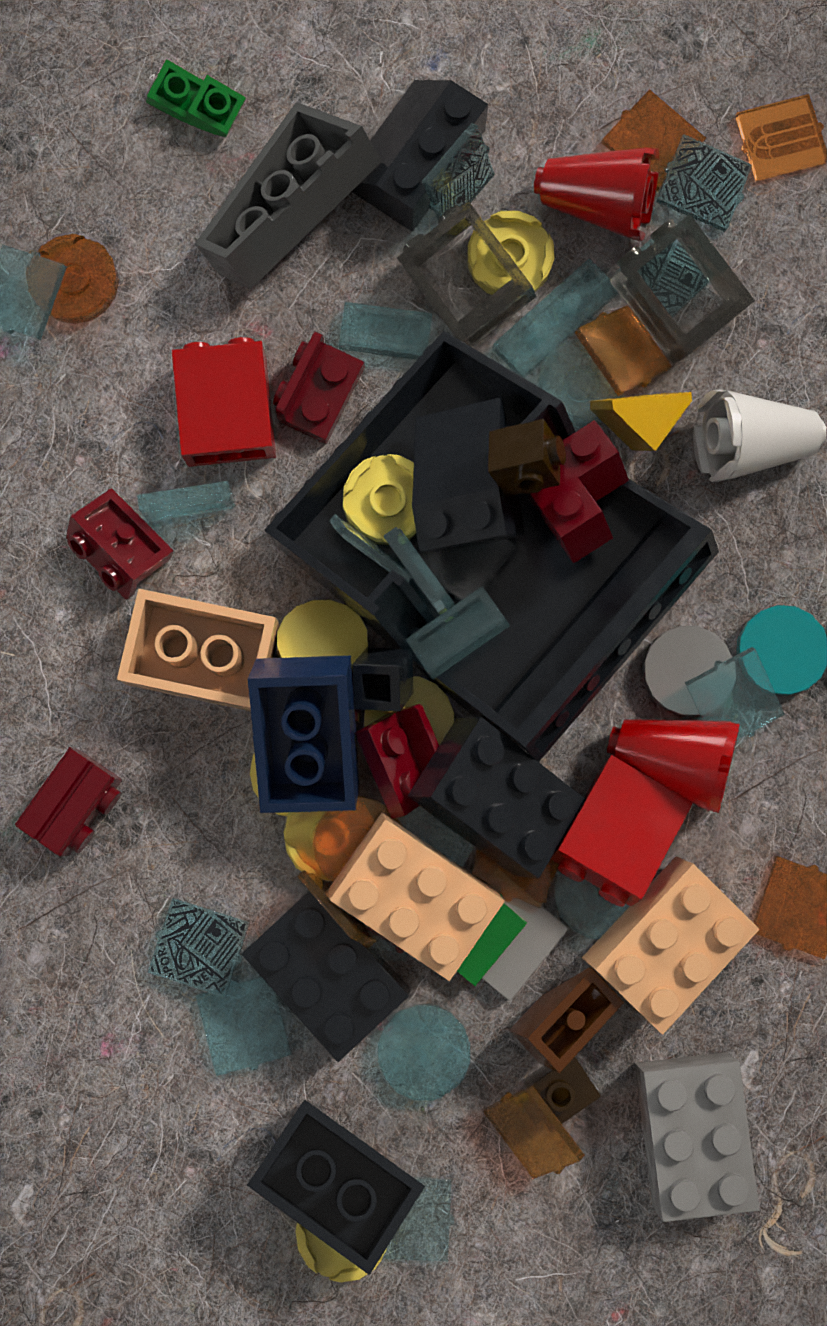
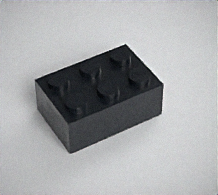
M482 717L457 718L408 794L409 798L510 874L536 879L540 878L586 800Z
M318 885L305 894L241 954L337 1062L343 1059L405 1001L410 994V987L337 906L329 900L328 896Z
M305 1099L247 1184L248 1187L368 1275L371 1274L425 1188L418 1180Z

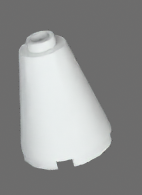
M712 390L704 395L697 409V412H704L702 426H694L693 430L694 454L698 468L702 474L710 473L711 477L708 480L711 482H723L813 456L819 451L826 439V426L817 412L728 390Z

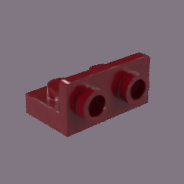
M314 331L309 343L302 341L293 359V366L296 368L289 382L283 380L280 383L273 399V405L276 406L275 411L280 423L327 444L365 368V362L324 343L323 335Z
M112 488L70 516L66 534L70 549L78 558L86 559L98 571L100 579L107 588L117 591L126 600L135 594L139 582L171 560L174 550Z
M416 704L403 708L401 711L387 713L355 733L391 819L406 816L420 806L409 798L408 794L439 747L423 706Z

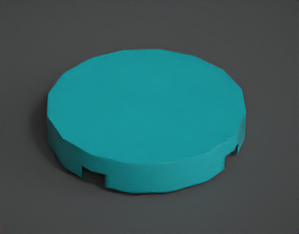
M776 605L759 611L745 624L737 638L736 658L742 674L749 682L760 688L759 690L769 695L789 696L809 689L822 677L827 667V636L822 625L812 614L796 606Z

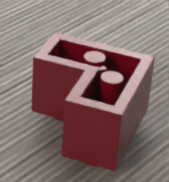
M595 420L562 440L566 451V463L560 465V485L542 489L537 493L527 494L529 500L573 564L613 539L604 514L596 501L629 481L619 451Z

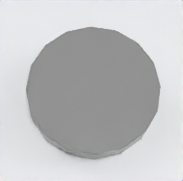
M678 626L662 633L649 647L642 663L643 683L650 698L665 710L678 716H698L716 708L729 695L735 679L734 660L727 645L714 632L699 626Z

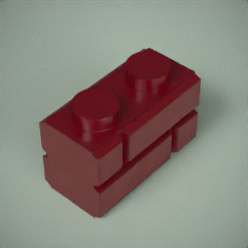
M69 747L15 825L60 857L70 856L72 851L79 854L94 835L95 831L90 826L98 814L101 812L107 815L118 802L122 792L117 787L122 782V779L83 751Z

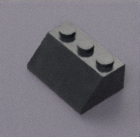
M414 80L370 140L382 162L351 192L413 232L436 200L437 184L439 183L438 187L444 184V180L449 178V174L448 177L446 175L444 178L445 173L450 172L451 175L453 162L456 161V158L453 157L457 156L459 152L452 176L457 171L455 168L461 152L470 153L471 146H468V149H463L462 147H465V143L468 145L469 140L472 143L474 141L477 143L479 139L470 137H481L485 132L488 104L452 80ZM448 163H452V165L449 167L451 168V170L445 171L448 167ZM441 174L440 182L431 184L432 182L439 180ZM446 185L437 190L438 196Z

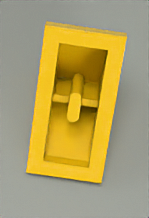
M692 392L660 393L590 401V410L631 450L656 451L692 402Z

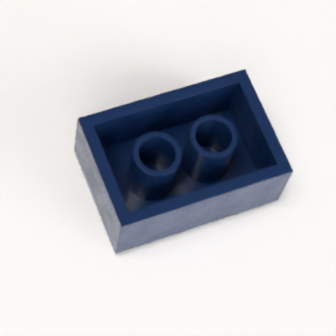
M351 655L256 659L248 677L260 813L356 810L360 784L357 739L355 735L356 724Z

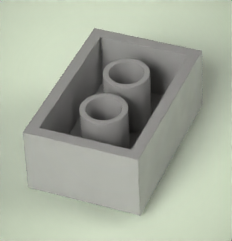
M727 1052L634 1063L652 1206L662 1222L760 1211L740 1061Z

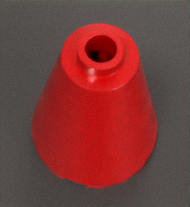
M642 147L549 158L544 167L537 168L534 179V193L540 195L541 204L629 239L642 241L646 233L640 231L639 228L641 223L650 224L658 184L659 172L650 171L651 160L659 161V150L653 147Z
M624 719L621 728L613 726L609 737L607 753L614 754V757L688 799L694 805L708 812L719 813L740 724L731 721Z

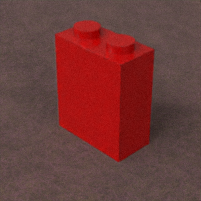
M238 337L229 340L228 344L210 346L205 342H191L185 344L183 349L172 350L181 456L187 466L194 467L276 458L267 359L262 341H254V339L248 337Z
M611 755L601 766L584 797L586 800L551 857V860L559 864L558 870L568 878L577 882H583L585 879L600 888L598 893L610 903L620 907H624L627 904L631 907L643 899L693 802Z

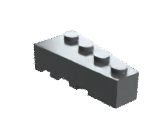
M296 102L198 238L195 245L220 276L251 290L353 191L382 160L361 125Z

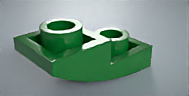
M166 59L147 94L146 103L184 123L226 138L246 97L209 75L203 81Z

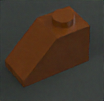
M589 967L542 995L509 1031L540 1064L560 1073L624 1002L593 968Z

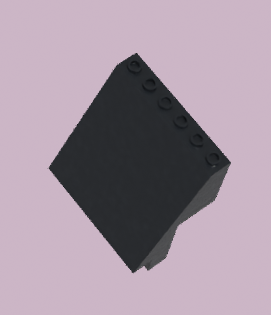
M443 331L423 351L422 355L410 369L395 382L392 389L374 409L366 414L363 421L335 449L334 453L320 469L305 482L302 489L285 508L276 514L273 521L264 531L288 557L339 601L355 611L369 627L396 649H412V664L471 715L485 719L539 762L719 553L712 529L630 479L596 501L604 514L613 539L574 564L525 493L519 494L525 536L500 540L502 542L501 549L512 548L499 551L500 541H495V543L491 544L485 543V549L488 545H495L494 549L493 547L491 549L488 547V550H486L494 551L492 555L500 556L503 551L502 564L498 568L497 566L501 558L454 550L442 579L438 583L434 580H439L441 575L436 576V579L433 580L431 570L435 565L441 564V557L443 555L445 563H447L446 551L419 552L417 534L410 540L396 545L374 544L360 537L348 524L343 510L344 485L351 471L363 460L373 456L400 455L414 462L416 417L495 398H503L508 427L544 419L554 436H560L562 440L576 432L562 400L446 331ZM333 524L362 546L359 547L361 550L344 539ZM480 544L477 547L466 550L474 551L480 548V550L476 552L484 553L482 544ZM363 547L389 565L392 570L387 569L381 562H379V565L373 557L370 558L369 555H366L367 552L364 554ZM456 554V557H455V559H454V561H453V564H452L451 569H450V571H449V573H448V576H447V578H446V580H445V583L442 584L443 581H444V579H445V576H446V574H447V571H448V569H449V567H450V564H451V562H452V560H453V557H454V555ZM458 555H460V557H459V559H458V562H457V564H456V566H455V569H454V571H453V574H452V576H451V578H450V581H449L448 585H446V584H447V581H448V579H449V576H450V574H451V572H452V569H453V567H454V564H455V562H456V560H457V557H458ZM465 556V559H464V561H463V563H462V566H461V568L459 569V566H460V564H461V561H462L463 557ZM467 557H469L468 562H467V564H466V566H465V569L463 570V567H464V564H465V562H466V560H467ZM471 557H473V559H472V561H471V564H470L468 570H466V569H467V566H468V564H469V562H470ZM475 558H477L472 571H470ZM481 559H483L482 564H481V566H480V568H479V571H478V573H477V576H476V578H475V580H474V583H473V585H472V588L469 589L470 586H471V583H472V581H473V578H474V576H475V574H476V571H477V569H478V566H479V564H480V562H481ZM485 559H487V561H486V563H485V566H484V568H483V571H482V573H481V575H480V578H479V580H478V583H477V585H476V587H475V590H473L474 585H475V583H476V581H477V578H478V576H479V573H480V571H481V568H482V566H483V564H484V561H485ZM491 560L490 563H489V566H488V568H487V570H486V573H485V575H484V578H483V580H482V583H481V585H480V587H479V590H477L478 585H479V583H480V580H481V578H482V576H483V573H484V571H485V568H486V566H487V564H488V561ZM493 560H494L495 562H494V565H493V567H492V570H491V572H490V574H489V577H488V579H487V582L484 584V582H485V580H486V577H487V575H488V572H489V570H490V567H491V565H492V562H493ZM444 566L433 569L434 574L442 573ZM457 570L473 573L467 588L450 586ZM459 572V576H465L466 581L463 583L457 581L454 585L466 586L470 574ZM446 588L477 594L464 598V601L462 599L464 596L458 597L459 595L455 594V592L452 593ZM471 596L474 597V598L470 601V603H468V601H467L468 598L471 597Z

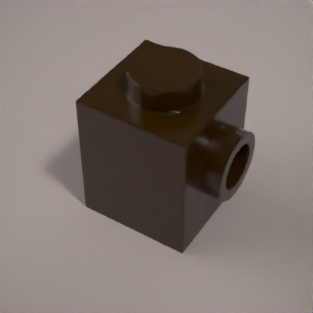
M544 419L489 431L488 472L506 496L521 493H537L542 489L560 485V465L566 463V451L561 437L554 436Z
M576 1057L560 1073L542 1066L523 1079L529 1091L528 1094L522 1097L537 1122L546 1117L553 1129H556L601 1097Z

